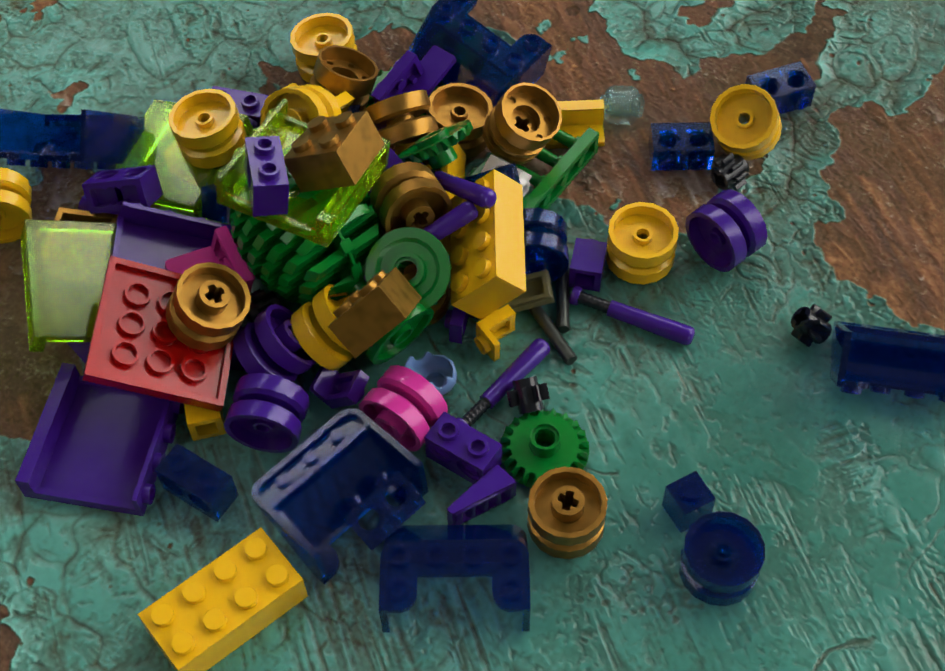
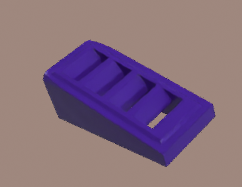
M498 464L494 465L447 508L448 525L454 529L516 496L517 483L515 479Z

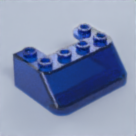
M438 0L431 7L409 46V51L416 54L419 61L423 59L434 45L455 56L456 63L437 86L440 87L449 83H465L476 86L488 95L494 108L510 87L523 82L534 84L544 74L552 45L535 34H526L511 46L468 15L476 6L477 0Z
M0 109V159H6V165L26 166V161H30L29 167L48 168V162H52L51 168L70 169V163H74V169L93 170L94 164H97L98 170L116 169V165L124 163L144 132L145 117L82 109L81 115L39 114Z
M834 321L830 379L837 387H841L840 391L844 393L860 395L862 389L870 388L872 392L890 394L891 389L903 390L905 396L925 399V394L937 395L939 397L938 400L945 402V335Z
M512 524L402 525L394 527L387 533L380 557L379 615L383 632H390L391 613H403L413 607L417 600L418 578L492 577V595L495 604L507 612H522V631H530L529 549L527 535L523 529Z

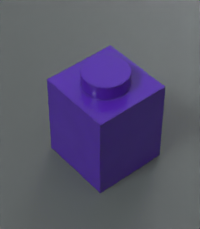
M576 238L569 268V287L579 286L585 290L600 292L608 243L595 239Z

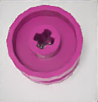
M392 365L377 381V388H372L360 402L359 410L367 424L386 441L406 451H418L425 443V435L443 412L448 413V406L442 394L423 376L409 368Z

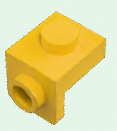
M509 304L476 322L475 344L478 350L483 355L488 354L493 362L500 359V342L498 340L515 331L516 312Z

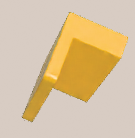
M603 99L557 101L562 114L560 130L576 138L577 136L581 137L588 128L599 132L598 147L605 145L603 128L605 108ZM553 139L545 146L547 149L568 148Z

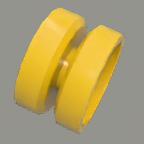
M314 14L300 21L290 33V43L296 57L298 72L302 79L310 83V79L314 75L313 70L319 50L325 46L338 45L358 50L351 23L347 18L339 14Z
M306 84L297 87H287L275 91L266 99L261 110L260 127L263 136H280L284 152L291 147V144L296 139L301 137L308 128L307 124L312 119L318 116H338L342 112L339 103L332 93L321 86Z
M740 84L728 88L718 96L711 108L710 124L712 132L726 154H738L745 160H754L765 156L773 150L780 139L782 123L775 100L766 90L756 85Z
M203 89L194 91L175 103L169 113L168 124L177 140L179 149L186 162L194 167L204 169L221 167L233 161L242 153L245 147L247 133L239 118L236 104L232 97L222 90Z
M1 167L0 244L21 239L30 231L32 224V209L30 207L32 188L29 181L23 175L11 169Z
M646 202L627 204L617 210L609 221L606 253L609 269L624 281L642 285L657 282L668 275L674 264L679 232L674 216L665 208Z
M329 284L313 297L312 302L308 301L291 315L290 323L300 346L315 362L328 370H339L354 356L328 326L336 319L333 312L348 297L337 301L332 300L330 297L347 295V293L328 295V291L334 286V284Z

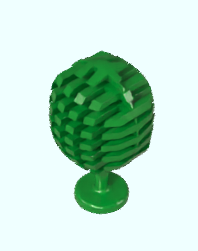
M292 147L283 152L284 157ZM286 167L289 181L288 214L255 217L252 214L246 174L244 173L236 181L230 202L229 220L232 228V237L234 243H237L239 246L237 250L242 260H245L249 270L256 278L261 279V282L268 289L280 294V297L292 303H302L300 306H303L308 301L312 302L313 297L329 284H334V286L330 288L331 290L328 291V295L347 293V295L330 297L335 301L348 297L356 290H361L367 284L363 279L367 257L373 245L382 237L380 221L377 218L379 216L374 206L370 204V196L360 185L359 181L355 186L301 192ZM418 303L406 319L367 349V356L375 365L382 364L406 349L429 325L434 316L433 309L431 307L426 309L422 304Z

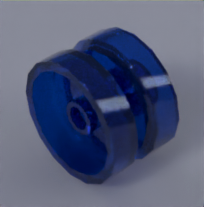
M542 208L523 209L525 273L527 275L547 269L550 274V280L553 282L562 277L569 266L567 224L562 216L551 210Z
M721 511L703 515L691 524L684 538L679 558V574L682 582L695 598L709 605L728 606L741 602L752 592L765 561V543L759 530L742 516L732 512Z

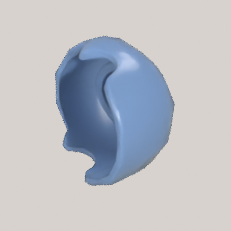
M427 351L420 359H414L413 356H409L404 367L420 374L433 384L442 396L451 391L456 384L457 371L454 362L444 355L431 354Z

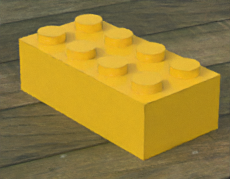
M495 169L474 182L495 191L497 200L494 206L486 209L475 205L478 217L450 234V261L452 266L450 283L451 306L480 320L526 292L522 185ZM455 195L451 199L453 209L466 200Z
M260 527L137 615L147 632L176 671H207L307 598L308 594L303 578L263 528Z

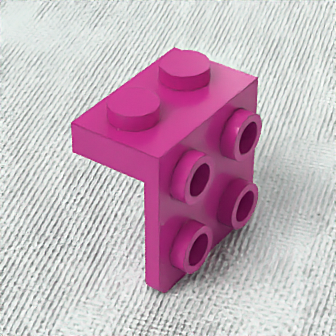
M227 225L214 229L211 246L168 259L165 262V270L181 274L199 263L213 262L225 265L242 277L247 283L249 292H251L253 281L255 280V275L249 270L247 263L239 255L237 250L239 246L237 243H234Z

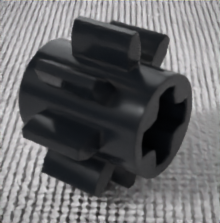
M723 153L713 161L715 167L711 169V178L718 188L722 190L733 188L737 191L747 183L745 177L749 175V166L742 156L738 154L733 155V153L726 156Z
M258 289L250 294V310L246 316L250 323L254 322L257 315L268 306L274 304L282 306V303L273 291L266 294L264 290Z
M813 304L811 308L801 307L792 316L791 326L794 330L791 332V335L807 347H810L812 342L821 344L829 338L832 332V326L829 323L832 316L816 304Z
M537 376L512 381L514 390L506 392L509 406H518L519 414L544 409L542 400L550 399L547 383L538 384Z

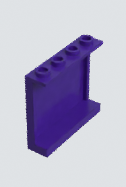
M123 201L116 220L111 256L165 269V262L168 259L211 246L214 229L226 226V224L208 221L202 217L177 214L171 210L155 209L140 203ZM227 224V227L231 233V224Z
M62 363L15 482L25 497L144 516L147 505H151L154 501L156 494L155 482L158 474H162L165 469V453L168 444H172L175 439V423L178 415L184 412V404L83 381V376L79 374L75 364Z

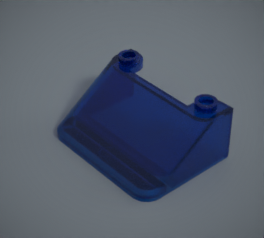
M347 408L337 413L259 478L253 485L252 497L256 505L309 570L325 584L338 572L340 567L338 554L330 546L336 539L388 494L397 503L408 505L419 501L429 491L423 463L363 411L356 408Z

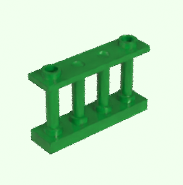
M588 128L581 137L577 136L575 138L559 129L552 139L570 148L564 156H557L543 148L535 157L553 167L547 175L541 176L522 165L513 164L532 175L529 183L536 187L529 195L526 194L523 197L524 228L530 230L595 156L598 150L599 132ZM490 155L479 167L476 166L472 169L468 181L478 179Z

